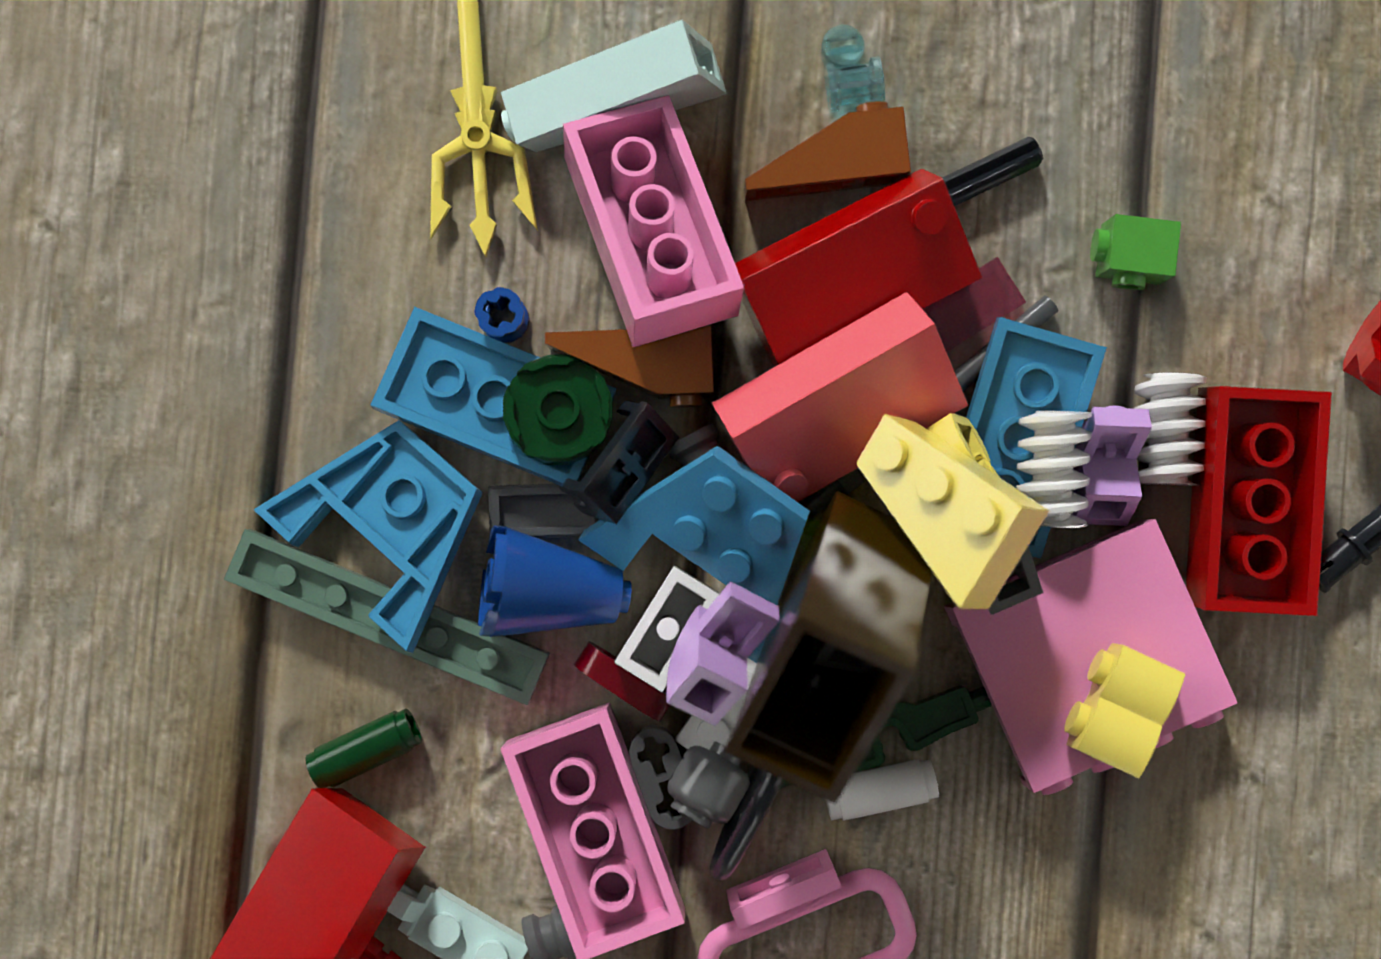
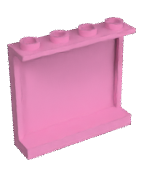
M1156 519L1138 520L1036 565L1035 568L1044 593L991 615L988 609H960L955 601L944 606L952 626L957 627L961 633L1022 771L1023 776H1020V780L1033 793L1041 790L1043 795H1049L1064 790L1073 784L1072 776L1090 768L1093 773L1114 768L1067 746L1069 733L1064 731L1067 716L1073 705L1077 701L1084 703L1089 695L1092 682L1087 679V674L1092 660L1099 650L1107 651L1111 643L1123 644L1185 673L1179 696L1162 726L1155 749L1171 742L1174 739L1172 732L1190 724L1192 728L1211 725L1224 717L1222 710L1238 703ZM1016 574L1008 577L1004 585L1018 580L1019 577Z

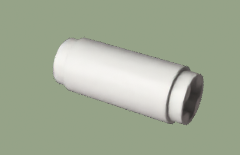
M919 759L856 772L853 774L837 803L834 804L827 800L826 803L831 821L841 818L842 821L928 803L929 799L939 797V790L931 760L919 761Z

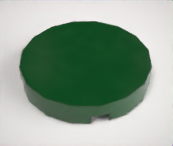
M545 355L526 363L517 372L510 385H508L503 396V420L512 442L527 457L547 465H570L589 457L604 442L612 424V396L604 377L595 369L593 370L588 364L583 363L582 360L570 355Z

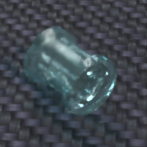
M879 56L870 57L869 62L865 64L836 67L833 62L825 63L824 81L830 113L838 112L840 106L874 101L885 102L884 74Z

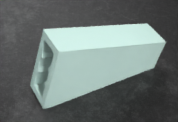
M679 20L502 91L501 95L506 110L502 111L501 117L506 133L513 142L534 152H539L564 144V123L666 95L670 96L674 109L678 110L723 96L727 92L712 44L685 21Z

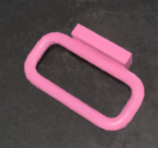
M824 849L727 889L726 893L730 911L734 920L722 924L708 933L700 945L697 959H719L722 951L733 944L868 890L878 893L883 899L895 930V936L890 945L859 959H907L914 949L917 932L905 895L894 878L882 870L871 868L854 870L838 877L827 849Z

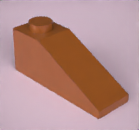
M884 101L867 102L858 105L856 112L845 114L747 177L744 184V200L751 201L887 186L908 176L911 172L904 107L888 108V103Z
M703 326L636 347L632 346L627 329L545 332V344L550 350L561 355H570L578 358L592 369L658 399L670 398L671 408L703 406L702 397H713L711 326Z

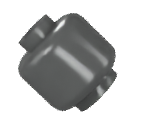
M717 741L713 742L710 749L698 745L691 746L686 751L667 786L668 793L674 798L670 807L706 829L710 828L712 822L716 824L727 823L733 816L750 785L748 775L738 767L742 760L724 752L726 746Z

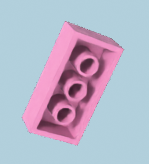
M666 95L564 123V159L632 346H640L737 317L739 315L744 286L670 96Z
M610 702L507 740L500 749L576 959H590L684 924L685 906L656 826L649 814L626 744Z

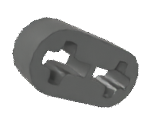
M658 725L646 726L639 730L632 738L629 749L631 765L653 821L662 828L670 830L682 828L691 819L682 814L672 816L669 809L660 810L657 804L664 800L661 782L670 781L683 758L672 732ZM654 736L657 744L667 743L669 746V750L665 751L662 756L666 770L662 773L657 774L651 758L641 759L639 756V752L645 749V739Z

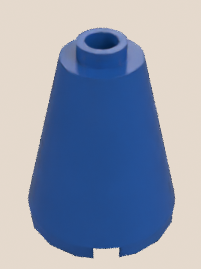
M494 525L492 527L486 553L494 554V559L489 558L486 570L483 569L478 611V625L481 626L480 636L496 637L611 624L617 621L619 613L628 612L631 602L632 585L631 581L623 580V571L621 569L505 526Z

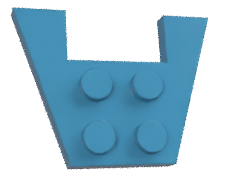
M398 420L253 510L285 540L297 547L301 546L332 509L337 511L404 573L368 616L405 651L413 653L483 492L406 424Z
M716 446L637 496L617 524L601 519L586 528L578 540L624 571L653 534L726 586L731 581L778 605L810 511L719 446ZM766 637L748 657L755 663L758 662Z

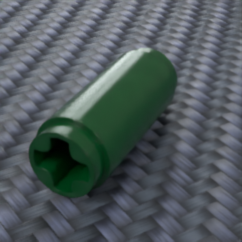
M403 709L399 712L393 711L316 747L314 752L306 755V766L311 779L318 788H327L329 786L333 788L413 751L415 746L422 743V736L415 718L408 709Z

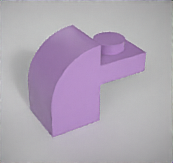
M1122 406L1093 407L1091 410L1092 416L1087 419V422L1084 421L1082 428L1092 433L1091 439L1076 445L1077 449L1091 455L1090 462L1073 468V470L1087 475L1090 478L1089 484L1072 490L1073 493L1087 498L1089 503L1086 509L1073 512L1072 515L1084 519L1088 524L1127 526L1142 498L1136 459L1152 429L1149 409H1130Z
M731 581L708 609L698 605L686 622L671 656L667 675V703L716 726L748 690L747 658L780 621L779 606Z

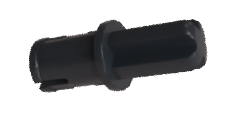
M1381 504L1349 530L1340 529L1336 533L1338 539L1321 552L1320 573H1323L1320 575V591L1327 593L1334 584L1359 564L1368 565L1373 561L1371 555L1381 548Z

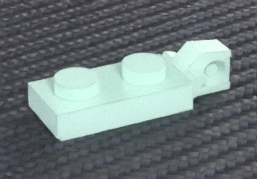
M403 884L401 890L397 892L387 909L389 913L403 920L398 928L399 931L409 936V940L441 959H523L528 951L524 936L440 886L436 890L424 884L418 893Z

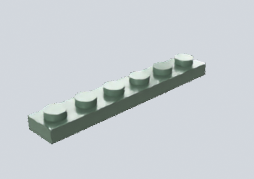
M252 529L244 530L224 577V580L525 705L530 703L550 655V652L509 635L496 637L480 636L481 626L477 622L436 605L432 608L414 652H407L368 616L392 587Z

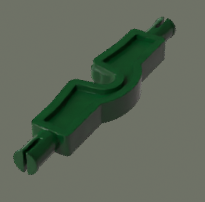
M958 685L915 703L898 700L855 772L878 767L884 763L885 754L883 753V745L879 736L881 730L886 726H895L899 731L901 739L904 741L905 747L910 751H918L950 733L976 724L979 720L976 712L992 706L984 686L968 692L965 687ZM783 780L779 791L792 785V783Z

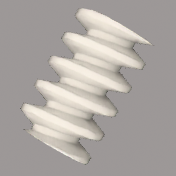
M1191 373L1145 374L1143 376L1151 380L1136 385L1134 394L1150 400V402L1137 406L1134 409H1149L1152 429L1145 441L1149 443V446L1142 448L1136 459L1148 465V468L1138 471L1140 484L1198 485L1188 481V476L1204 471V465L1188 459V454L1205 449V443L1190 438L1189 432L1205 427V421L1189 415V410L1206 405V399L1191 394L1190 388L1206 383L1207 377Z
M1035 411L1034 414L1019 419L1018 425L1035 432L1034 436L1018 441L1019 448L1034 453L1033 459L1017 463V470L1032 475L1033 480L1016 486V489L1049 510L1041 526L1081 528L1088 525L1084 519L1076 517L1071 513L1086 509L1089 503L1087 498L1073 493L1072 490L1087 486L1090 480L1087 475L1077 472L1073 468L1090 462L1091 455L1074 448V445L1091 439L1092 433L1089 430L1075 425L1077 421L1090 418L1093 414L1091 412Z

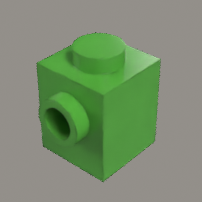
M1121 214L1113 215L1101 224V229L1097 228L1094 231L1092 237L1090 259L1097 262L1096 277L1112 279V287L1125 290L1145 289V283L1160 285L1175 277L1181 222Z

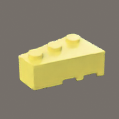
M884 414L856 463L960 609L990 608L1049 513L1048 509L916 421Z

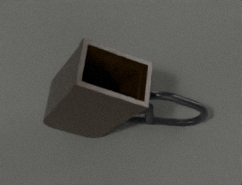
M838 491L828 504L778 604L780 621L765 639L738 719L730 733L724 752L751 764L747 773L750 779L749 788L731 819L724 823L712 856L710 874L718 881L729 878L738 866L765 819L783 780L829 802L837 803L916 671L919 655L917 648L932 569L894 517ZM813 635L876 666L869 675L814 665Z

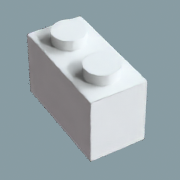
M674 565L614 663L663 692L667 685L671 656L686 622L698 605L708 609L720 593Z

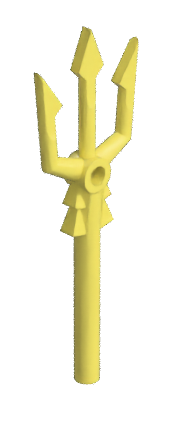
M457 0L463 87L450 91L460 112L454 114L461 127V135L432 154L430 239L433 238L451 209V205L444 201L445 163L472 152L476 218L472 221L470 227L485 257H487L497 228V223L489 216L485 153L487 151L513 158L518 195L512 201L537 231L538 227L525 148L491 132L496 117L495 110L491 109L497 89L493 86L484 85L478 0Z

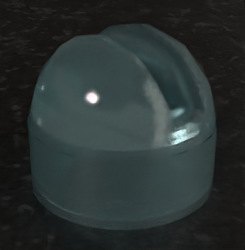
M840 24L831 28L824 35L820 48L824 64L837 72H847L854 69L861 61L864 53L863 37L851 25ZM853 40L856 45L830 48L831 42Z

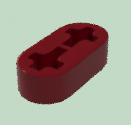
M588 641L575 661L574 666L643 714L660 722L671 704L667 703V691L665 689L663 692L659 691L614 663L617 658L599 645Z

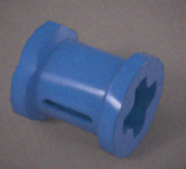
M497 287L492 291L484 292L477 300L474 312L480 328L487 336L503 343H510L521 338L527 331L529 324L528 310L519 296L510 289ZM509 304L508 309L515 316L514 320L511 323L502 321L498 328H496V322L490 316L493 309L502 311Z

